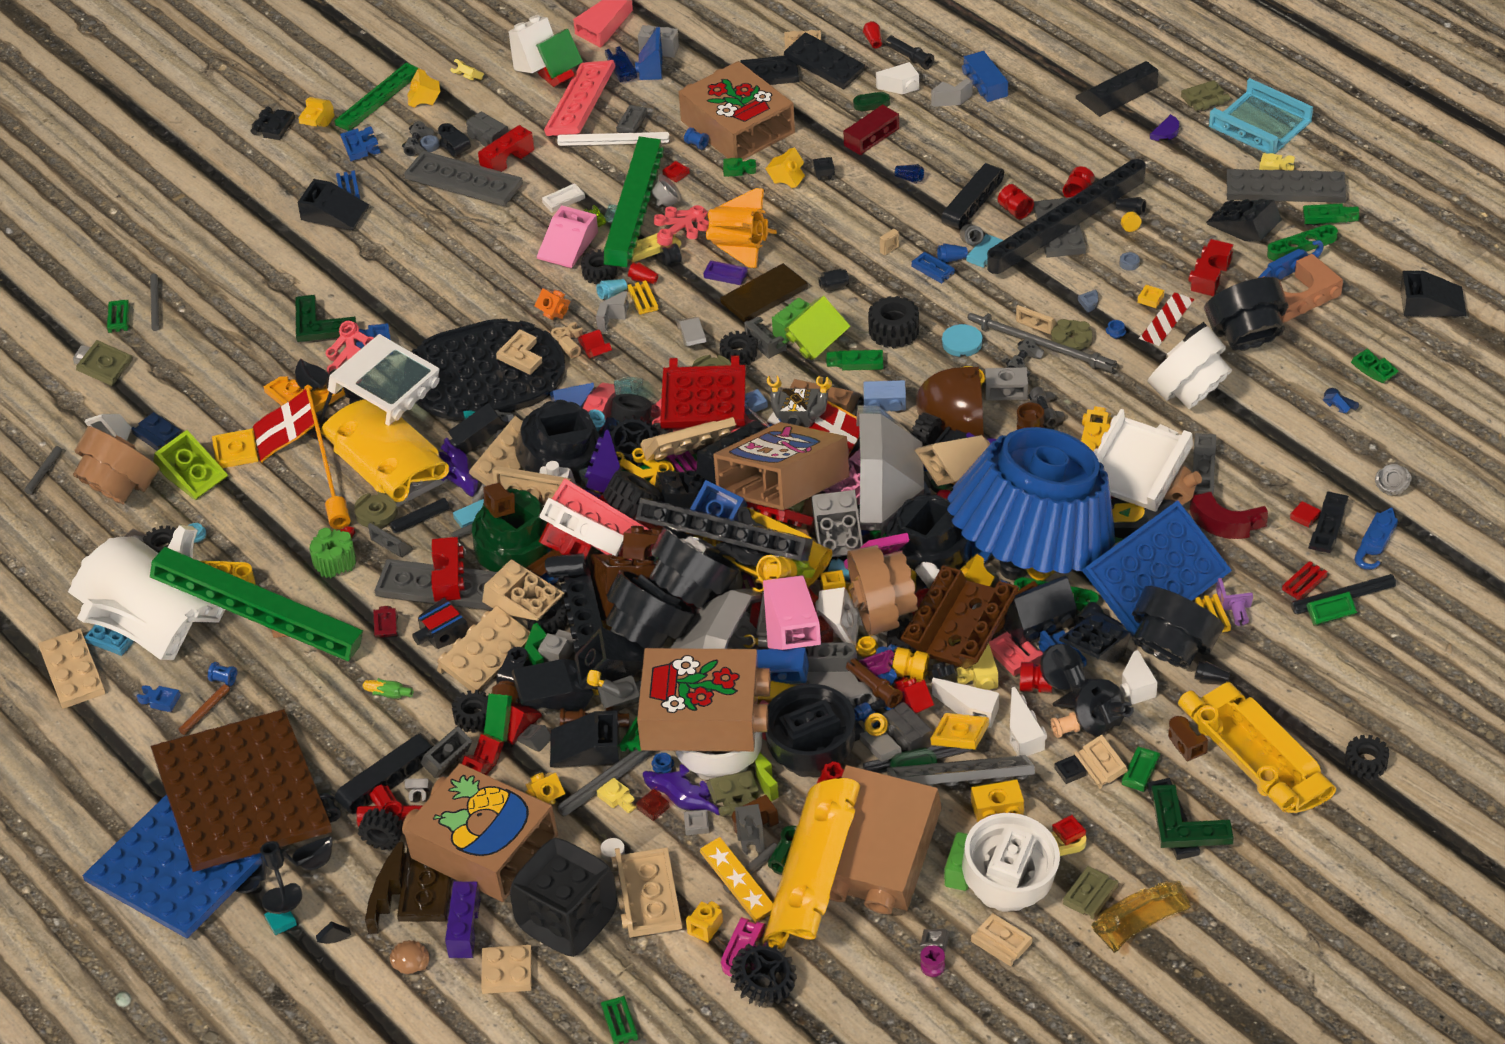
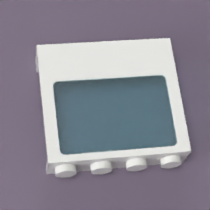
M378 334L330 375L328 391L336 394L341 388L345 387L386 411L385 424L389 426L395 420H399L407 409L410 410L415 402L423 399L431 388L434 389L438 385L439 368Z

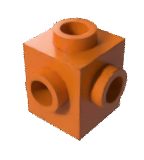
M542 288L534 306L544 312L543 315L549 319L554 320L555 317L563 319L571 301L564 297L565 294L559 290L554 289V291Z

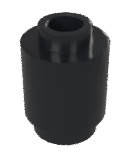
M839 268L822 272L821 277H818L819 286L825 292L845 288V285H849V276L846 269L841 270Z

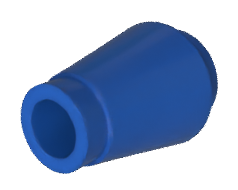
M943 243L937 249V257L944 263L966 259L968 255L967 247Z

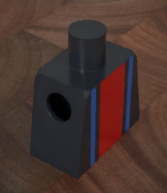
M444 597L419 615L420 630L413 633L412 637L417 645L429 641L436 649H440L455 643L458 638L462 639L465 637L468 631V624Z

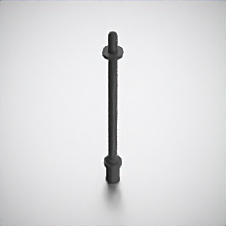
M969 313L967 316L968 320L981 324L983 331L992 328L1021 339L1033 338L1038 345L1089 362L1091 368H1100L1114 373L1115 369L1113 367H1117L1116 360L1103 357L1098 352L1091 355L992 320V315L989 313L984 317L974 313Z

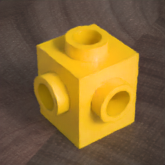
M1094 406L1093 410L1087 409V414L1084 413L1082 426H1085L1086 421L1095 422L1097 418H1101L1103 420L1102 423L1111 424V413L1106 412L1104 407Z
M543 772L538 773L530 778L531 782L525 784L527 788L526 794L550 805L555 804V799L565 794L555 772H549L545 775Z

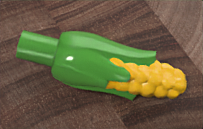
M380 678L377 681L366 680L362 685L363 689L372 692V695L391 699H398L402 696L412 697L414 693L413 688L404 687L398 681Z

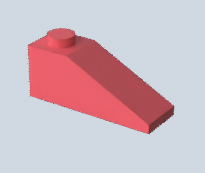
M601 383L588 395L583 409L588 412L593 409L599 410L604 414L606 420L607 417L611 416L613 399L620 394L622 385Z

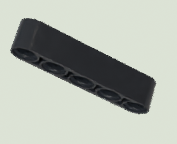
M985 163L946 207L942 214V223L957 229H961L966 225L1001 184L1004 178V169Z
M422 733L413 736L341 786L335 794V800L350 814H357V807L369 806L373 803L370 793L375 787L382 784L383 786H388L391 790L423 768L421 764L423 756L435 744Z

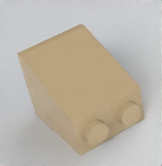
M981 435L919 447L915 449V452L937 486L958 481L990 445V442Z

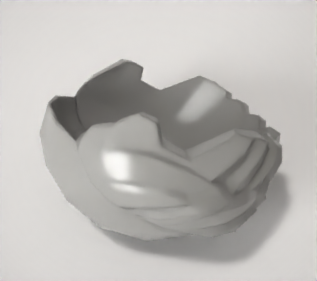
M1390 464L1378 470L1375 476V483L1380 491L1392 496L1394 494H1401L1410 485L1412 477L1405 467Z

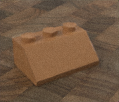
M794 379L790 388L802 389L821 388L817 383ZM830 387L826 391L828 393V401L851 414L861 396L859 392Z

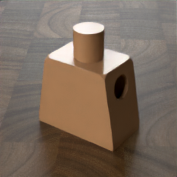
M1182 465L1163 499L1178 500L1181 505L1190 501L1196 485L1202 482L1200 473L1197 471L1191 472L1186 466Z

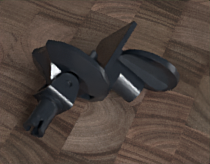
M1055 644L1049 646L1044 651L1040 660V670L1045 681L1056 689H1071V692L1052 704L1055 707L1075 708L1077 722L1084 731L1093 736H1104L1110 728L1120 726L1124 717H1130L1133 714L1134 708L1129 707L1132 704L1125 702L1123 693L1116 684L1106 679L1086 678L1081 656L1073 647L1066 644Z

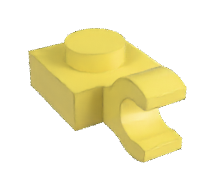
M454 60V62L458 63V68H451V72L456 74L464 73L463 76L470 80H474V78L482 80L483 72L466 65L461 60Z
M1263 153L1259 170L1293 171L1295 165L1289 163H1294L1295 157L1288 155L1282 159V155Z
M612 778L596 790L597 797L611 808L619 805L627 813L632 812L636 808L632 804L635 799L630 794L629 789L615 778Z

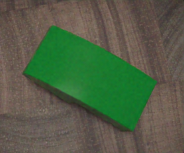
M1368 348L1353 357L1351 361L1361 372L1381 383L1386 382L1399 372L1385 357L1379 360Z

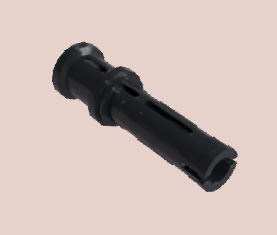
M892 35L886 39L888 41L886 46L909 57L912 63L920 64L925 70L933 65V54L923 52L920 47L914 48Z

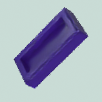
M710 260L703 274L706 279L742 285L748 270L746 267Z

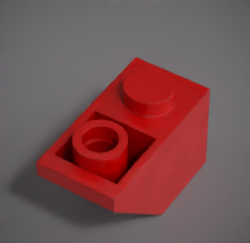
M905 677L895 681L896 685L893 688L899 689L903 693L901 703H906L915 713L934 706L925 680H916V677L909 679Z

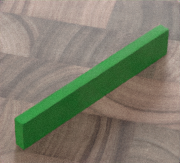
M409 63L402 65L335 119V126L347 131L352 130L410 83L418 67Z

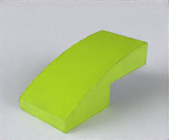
M759 752L755 760L757 780L764 794L772 802L779 798L778 783L772 777V764Z

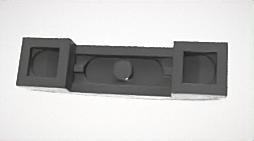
M1195 433L1193 472L1197 471L1200 473L1202 482L1196 485L1194 494L1212 492L1214 495L1216 434Z

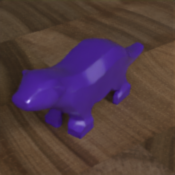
M445 438L444 444L441 447V450L444 452L438 453L439 457L448 464L449 472L441 480H450L462 488L467 495L473 497L478 489V480L469 474L471 462L463 451L450 443L449 438Z
M683 764L680 765L678 772H643L645 784L651 790H658L666 794L677 807L684 810H708L716 815H720L719 808L710 802L712 797L707 784L702 780L700 787L692 785L686 777V774L690 771Z

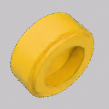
M1128 212L1121 219V226L1127 232L1136 231L1141 225V218L1136 212Z

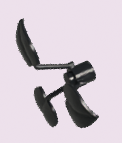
M300 359L295 369V380L302 389L306 385L312 387L311 391L317 388L323 389L326 385L328 389L329 377L335 370H332L328 375L321 367ZM358 385L384 400L385 394L367 386ZM345 387L336 393L338 394L344 389L345 397L350 398L349 404L364 400V398ZM330 391L321 416L316 413L320 432L323 424L329 419L325 417L333 394ZM315 426L305 433L309 438L318 439Z
M329 836L298 848L292 857L286 853L285 849H280L276 841L266 842L260 848L262 864L235 891L238 893H249L257 890L260 886V881L266 879L267 866L274 870L279 888L270 889L265 893L262 898L264 909L274 914L287 913L295 909L302 899V890L296 883L284 886L279 869L283 866L284 857L296 867L301 865L304 870L309 871L321 868L330 860L333 843L332 837Z

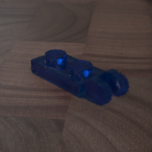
M620 46L616 47V54L614 55L609 49L605 50L607 61L614 60L615 62L614 73L620 83L638 78L637 71Z

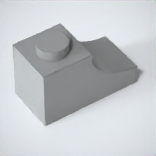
M558 630L555 635L547 633L538 648V652L543 657L544 663L560 659L569 660L574 652L573 641L577 639H572L571 633L563 630Z

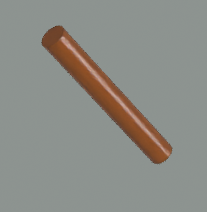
M223 684L179 728L180 733L185 735L230 691V688Z

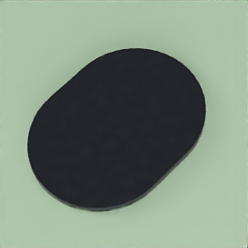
M492 319L444 331L423 340L420 346L411 351L413 354L439 368L438 385L434 389L431 388L423 399H419L415 403L433 415L451 420L463 421L465 420L463 411L476 412L488 403H490L494 410L502 413L538 403L547 398L551 391L557 389L565 371V356L558 341L546 330L542 331L536 328L535 324L521 320L514 322L508 321V319ZM519 329L537 337V343L529 351L542 357V364L531 375L498 360L496 357V353ZM407 358L404 367V384L407 392L430 372Z

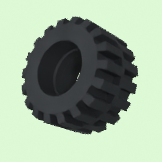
M887 296L885 299L881 298L879 301H875L873 306H870L868 312L869 336H871L873 341H876V344L887 348L888 346L896 348L898 346L904 347L905 344H911L912 340H916L917 335H919V311L917 305H914L913 301H908V298H900V296Z
M620 470L615 471L603 493L605 500L613 508L633 519L636 518L640 498L661 501L663 498L659 490L650 482L633 473Z

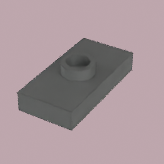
M629 105L616 127L617 133H636L647 115V108Z

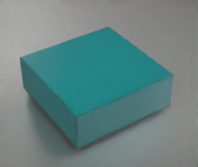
M291 911L281 914L270 912L264 914L274 935H278L297 925Z

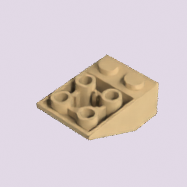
M511 559L484 585L482 602L493 609L498 606L508 615L538 621L564 595V592Z

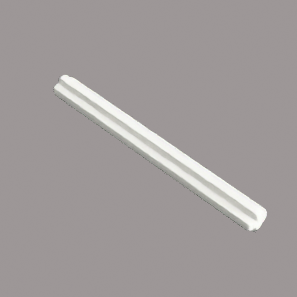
M669 132L558 135L557 142L559 146L637 144L638 137L640 136L661 139V143H669L670 136Z

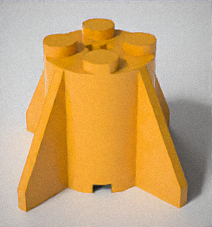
M755 188L714 209H710L708 212L709 229L706 231L707 240H711L714 245L751 268H757L758 251L763 246L760 244L762 241H766L767 234H777V230L768 228V219H764L763 214H766L762 209L764 189Z

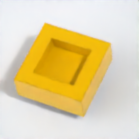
M1145 285L1138 296L1137 303L1157 308L1164 297L1165 290Z

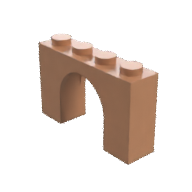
M1313 254L1296 261L1295 277L1309 289L1300 293L1284 291L1289 308L1282 316L1283 323L1337 298L1342 293L1343 279Z

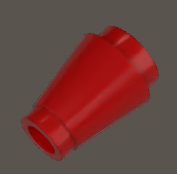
M874 21L866 23L863 27L864 36L872 48L881 47L880 26Z
M633 262L628 271V277L632 281L642 282L646 280L647 283L655 285L659 277L658 273L640 262Z

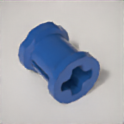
M690 127L684 135V142L687 144L692 143L698 149L703 150L709 142V135L706 133L701 134Z
M218 662L211 663L208 669L209 681L224 682L227 686H232L236 680V667L221 666Z

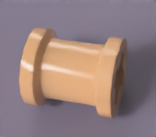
M1074 712L1069 713V716L1059 719L1055 717L1050 720L1051 728L1056 738H1060L1062 734L1071 731H1080V725Z

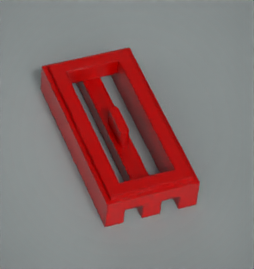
M1309 561L1283 584L1282 591L1297 600L1303 599L1327 577L1328 571L1325 569L1321 571L1320 566L1316 565L1314 567L1313 562ZM1314 575H1317L1312 581H1310V582L1308 583V581H1309ZM1305 586L1301 591H1299L1298 593L1296 592L1301 587Z

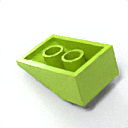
M188 430L154 453L153 462L160 468L159 471L194 500H197L228 477V474Z

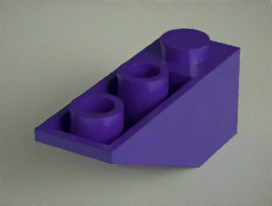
M609 430L605 431L603 438H598L595 449H598V452H593L590 461L593 467L588 466L585 478L588 479L586 487L604 493L615 471H618L620 468Z

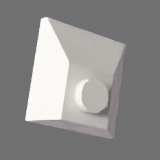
M843 587L819 591V598L816 601L817 613L822 616L826 624L844 643H852L856 647L860 614L858 609L854 608L853 601L847 590Z

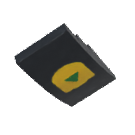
M1112 498L1115 537L1125 539V536L1128 537L1176 501L1163 499L1155 512L1118 498Z

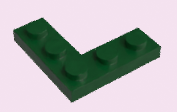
M316 296L295 297L297 342L339 338V328L343 322L352 321L357 324L356 316L317 321Z
M1176 785L1152 786L1151 794L1161 848L1233 845L1234 837L1230 820L1182 822Z

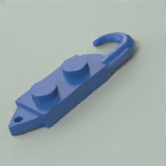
M1320 240L1313 241L1312 243L1313 245H1318L1317 249L1311 253L1317 258L1321 255L1324 248L1323 242ZM1297 249L1269 263L1267 269L1258 278L1265 276L1278 278L1279 280L1295 272L1296 261L1308 256V253L1303 249Z
M1389 508L1382 513L1377 512L1355 554V563L1360 568L1371 570L1380 565V561H1376L1373 564L1365 563L1363 558L1365 554L1377 555L1383 552L1397 526L1398 519L1395 518L1393 508Z

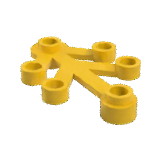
M636 448L633 451V459L635 462L644 463L650 469L643 470L626 460L623 453L616 452L617 457L622 458L618 461L620 467L643 479L651 478L649 482L654 486L657 472H664L660 471L661 469L674 471L673 465L668 461H646L642 448Z

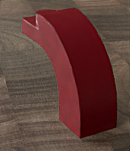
M1212 492L1194 495L1190 500L1189 512L1194 521L1202 529L1215 536L1227 539L1249 538L1251 530L1267 527L1268 510L1265 506L1244 511H1231L1220 506Z

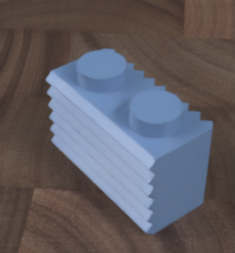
M905 380L863 382L864 406H879L887 412L889 410L891 412L906 410Z

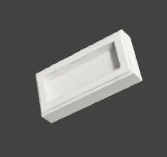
M572 184L542 197V203L553 213L558 211L561 205L567 207L585 199V193L576 184Z

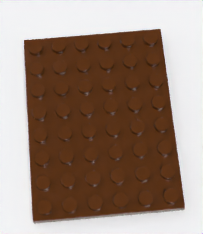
M285 709L151 746L152 754L193 872L261 853L260 848L269 841H276L282 847L332 832L330 821Z

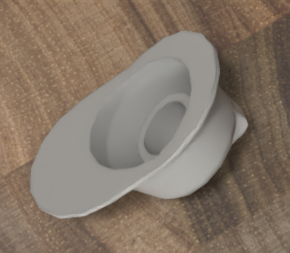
M660 174L658 182L652 190V194L656 198V205L660 206L662 204L665 207H670L678 201L681 202V194L678 188L670 179Z

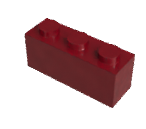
M882 104L843 131L844 146L862 155L899 129V113Z

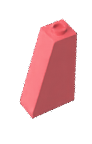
M632 0L600 1L573 19L575 34L601 48L633 11Z

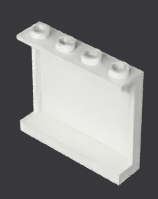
M1120 409L1118 415L1112 418L1108 432L1103 434L1099 448H1096L1093 452L1097 456L1098 461L1104 465V470L1108 474L1111 496L1156 512L1193 446L1192 433L1185 430L1181 436L1125 418L1124 409Z

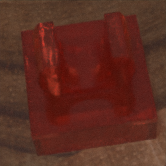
M653 788L636 803V808L654 821L670 808L669 801Z

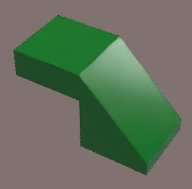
M538 623L533 624L524 647L528 654L526 661L529 663V666L544 663L538 648L547 634Z

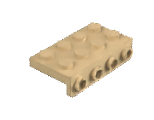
M733 417L717 422L704 423L644 439L641 442V447L646 461L653 459L661 460L668 455H679L687 450H698L731 434L736 423Z
M496 606L491 612L489 610L486 611L481 621L477 625L473 624L468 629L465 637L462 639L458 638L448 653L444 652L439 657L437 671L441 674L446 671L473 693H475V690L481 691L498 674L508 651L513 647H525L530 631Z
M668 847L623 855L620 854V848H616V856L611 857L613 871H618L619 874L614 876L616 890H621L622 894L618 895L619 908L625 909V914H621L623 929L628 928L629 938L682 929Z

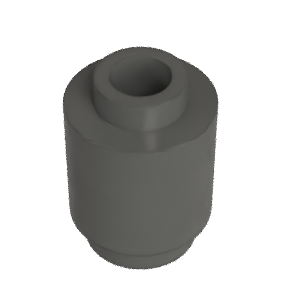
M966 224L960 230V238L967 244L978 245L983 240V230L976 225Z

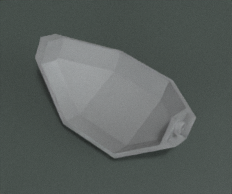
M857 406L856 426H859L860 528L861 530L868 531L881 530L882 537L887 532L888 523L896 515L904 502L918 495H924L923 463L915 452V449L922 447V442L879 406Z
M752 588L730 590L706 602L703 608H694L696 611L694 618L682 637L676 638L671 648L727 649L728 642L745 611L751 612L752 604L762 601L764 591L758 594Z

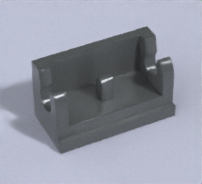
M761 317L744 322L746 335L750 333L752 337H755L756 348L768 359L787 350V345L782 343L785 340L782 336L776 338L766 329L764 324L757 326L758 323L763 321Z
M759 804L735 807L738 841H741L743 853L748 855L747 847L755 845L756 851L760 855L765 849Z

